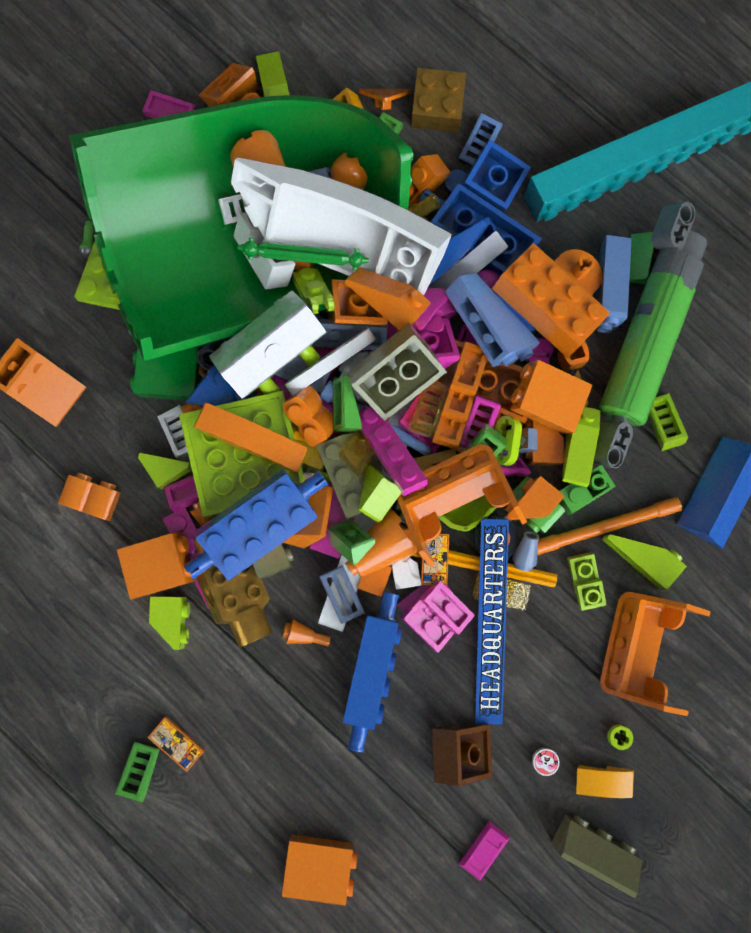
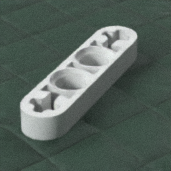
M366 328L318 360L314 365L309 366L294 376L284 385L291 395L298 393L371 344L376 338L370 329Z

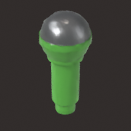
M92 221L85 222L83 241L79 246L80 254L85 258H89L94 244V226Z

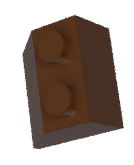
M490 724L447 725L432 728L435 783L462 786L492 778Z

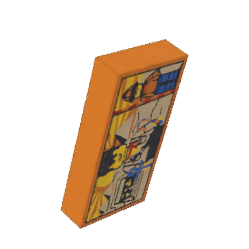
M440 533L436 539L427 543L435 566L430 567L422 558L421 585H433L437 581H441L447 586L449 534Z
M167 716L148 737L186 772L205 751L201 745Z

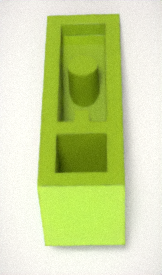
M279 51L256 56L264 96L289 95Z
M584 406L575 433L565 434L562 481L588 487L600 430V410Z
M611 534L605 535L601 539L659 590H668L687 567L681 562L683 558L672 549L668 551L664 548Z

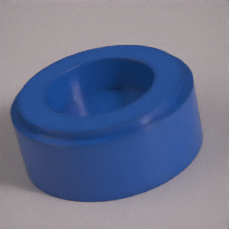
M450 171L451 174L444 183L445 189L449 194L453 192L458 183L461 184L467 175L464 171Z

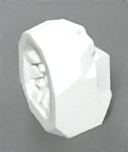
M408 557L391 564L396 590L421 586L417 562Z

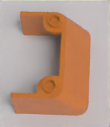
M484 444L476 445L422 471L427 478V485L405 496L401 493L397 498L418 553L430 567L435 566L427 543L436 539L441 533L442 527L438 517L483 495L486 496L488 502L494 507L500 508L512 503L522 525L527 523L493 450Z
M634 592L624 593L618 600L601 673L600 685L602 690L607 694L664 712L688 716L689 711L666 704L668 697L667 686L661 680L653 678L664 628L675 630L681 627L684 623L686 612L710 616L711 611L682 602Z

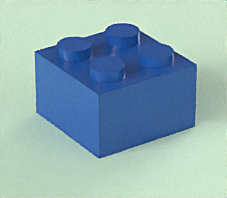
M489 140L479 152L461 185L501 212L507 210L531 167Z

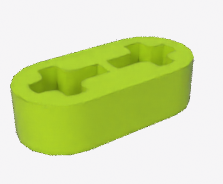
M502 416L497 421L495 430L506 438V447L496 458L500 465L511 466L518 458L522 424L517 418ZM512 425L511 430L506 431V427ZM503 451H508V455L502 456Z

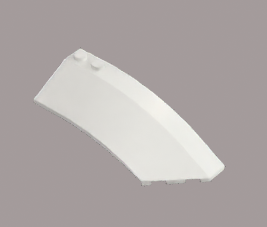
M243 158L235 159L231 184L236 193H241L247 205L244 209L253 226H258L264 237L262 243L270 242L339 249L349 254L354 251V248H359V252L369 258V263L359 266L360 268L409 284L423 295L425 294L444 256L452 234L396 204L342 182L299 169ZM349 263L343 266L321 264L348 276L355 271L352 270L353 266Z

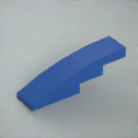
M489 217L449 240L444 256L429 285L453 268L477 243L491 223Z

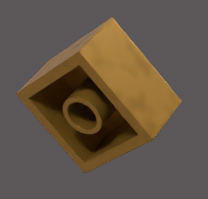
M417 68L411 128L459 133L466 73Z

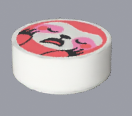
M540 748L532 756V765L539 774L550 776L558 770L559 758L553 750Z

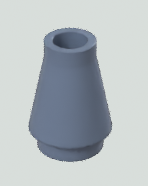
M531 531L524 533L521 542L512 556L513 565L517 569L531 571L537 565L538 534Z

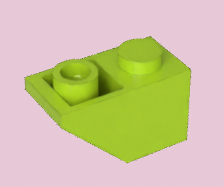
M150 597L149 624L174 650L184 649L185 644H188L189 629L185 628V620L190 615V603L186 602V597Z

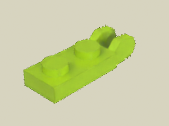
M304 268L292 273L293 283L302 301L313 314H318L320 304H324L328 312L334 311L333 297L317 268Z

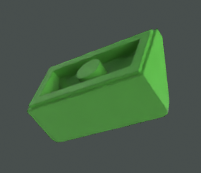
M653 232L631 234L630 283L646 285L654 252L652 244Z
M350 519L328 528L331 545L353 565L358 563L375 544V539Z

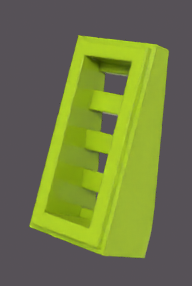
M670 394L655 397L649 417L661 450L664 451L685 444L688 435ZM666 404L667 408L655 411V407ZM667 414L670 415V417L662 420L658 418ZM673 424V427L663 429V426ZM676 434V436L667 438L669 435Z

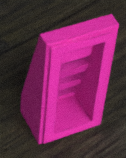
M477 394L475 395L460 440V446L467 448L472 441L466 439L467 435L476 436L479 433L470 429L471 424L481 428L488 424L493 428L501 406L499 402ZM479 405L491 408L492 411L488 413L477 408ZM475 414L487 418L488 422L484 423L474 419Z

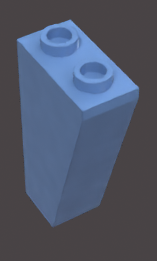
M606 235L601 243L599 265L602 269L603 277L600 287L595 291L594 298L610 314L596 328L600 333H612L627 319L631 238Z
M477 273L459 276L445 291L493 367L502 364L509 366L518 359L524 361L534 354L532 350L540 344L538 339Z

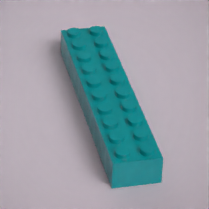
M751 82L532 176L524 194V199L535 221L538 222L543 219L544 221H549L565 209L567 212L572 211L581 202L586 200L592 202L601 197L604 192L609 190L610 192H615L629 181L633 183L638 182L652 171L654 173L661 172L668 167V164L673 162L679 164L687 160L693 153L702 154L716 143L722 145L739 133L745 135L751 132Z

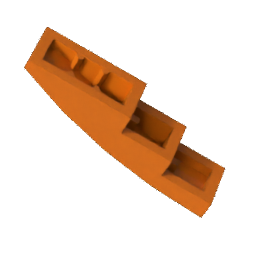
M468 342L464 344L432 441L433 443L457 450L487 361L486 355L478 345Z
M204 403L194 425V428L239 450H245L294 473L298 472L308 449L265 427L208 403Z

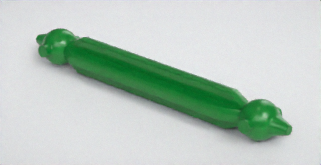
M249 238V241L245 242V244L237 246V249L244 252L249 260H253V256L258 254L263 258L339 266L349 263L353 266L352 270H358V267L362 264L369 263V258L363 256L359 252V248H354V251L349 254L339 249L270 242L257 244L254 242V238Z

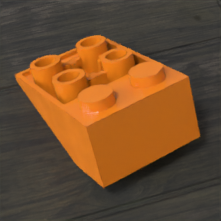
M18 338L0 359V389L55 427L59 425L87 388Z

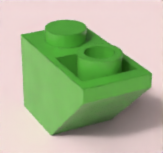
M600 465L592 470L588 487L571 483L559 490L565 496L559 504L566 510L565 514L568 516L616 486L604 467Z

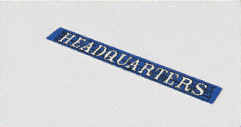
M501 519L481 520L476 724L503 723L509 521Z

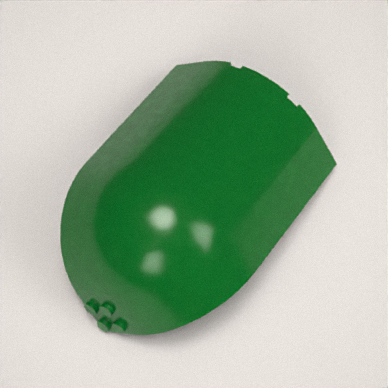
M295 95L247 99L69 136L88 219H92L94 230L98 232V234L93 236L112 293L117 294L120 304H118L120 313L144 361L235 336L273 306L274 302L278 299L280 300L292 290L301 299L293 283L292 276L288 286L265 290L244 253L237 249L238 243L234 238L237 222L224 224L218 199L241 194L240 192L236 193L231 184L233 164L230 159L234 145L241 138L246 140L252 137L251 133L254 131L263 130L270 132L278 142L285 166L306 172L331 167L334 161L343 153H347L348 158L357 157L360 166L363 167L368 177L363 191L381 197L408 210L410 186L412 185L410 174L411 162L413 161L412 148L385 122L362 108L327 98ZM240 199L241 212L245 213L243 201ZM228 202L232 217H236L233 202ZM315 263L312 268H317L330 293L332 279L346 280L349 277L318 263ZM320 304L318 311L326 309L324 304Z

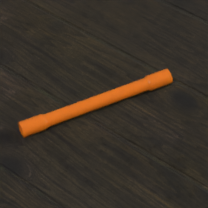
M673 497L626 514L558 535L541 538L538 540L537 556L557 550L565 545L652 518L663 517L682 511L681 502L678 497Z

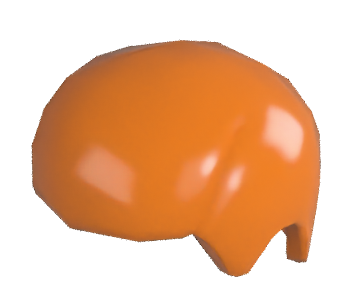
M343 153L334 161L330 168L331 179L361 190L365 188L368 177L363 167L360 166L357 157L348 158L347 153Z

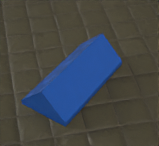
M721 437L676 525L723 549L751 495V444Z

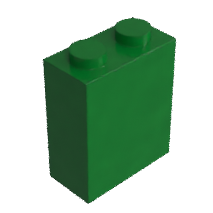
M192 347L144 361L139 349L135 350L133 353V364L136 365L135 375H132L130 380L131 390L138 397L186 401L200 383L201 376L198 373L200 365L197 361V353L200 349Z

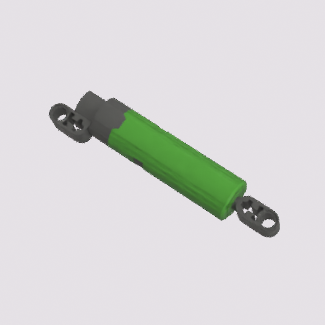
M690 202L664 206L653 230L652 244L659 250V253L599 405L601 413L612 419V421L606 420L600 424L593 461L595 466L602 465L608 468H619L625 459L633 437L632 426L646 424L695 294L696 286L704 268L701 260L708 243L704 236L691 231L695 219V208Z

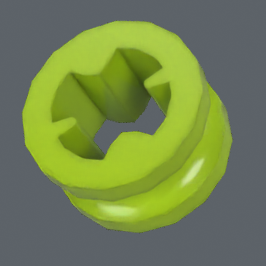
M616 724L609 728L607 739L613 747L618 750H625L632 745L633 734L627 727ZM619 730H623V735L626 736L624 742L621 740V744H617L618 740L614 738L616 732L620 734Z

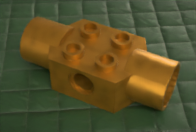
M195 540L194 544L200 555L204 551L199 542ZM253 564L229 581L218 567L214 565L197 576L196 579L215 623L230 625L239 648L273 633L263 610L270 597L262 579L258 578Z

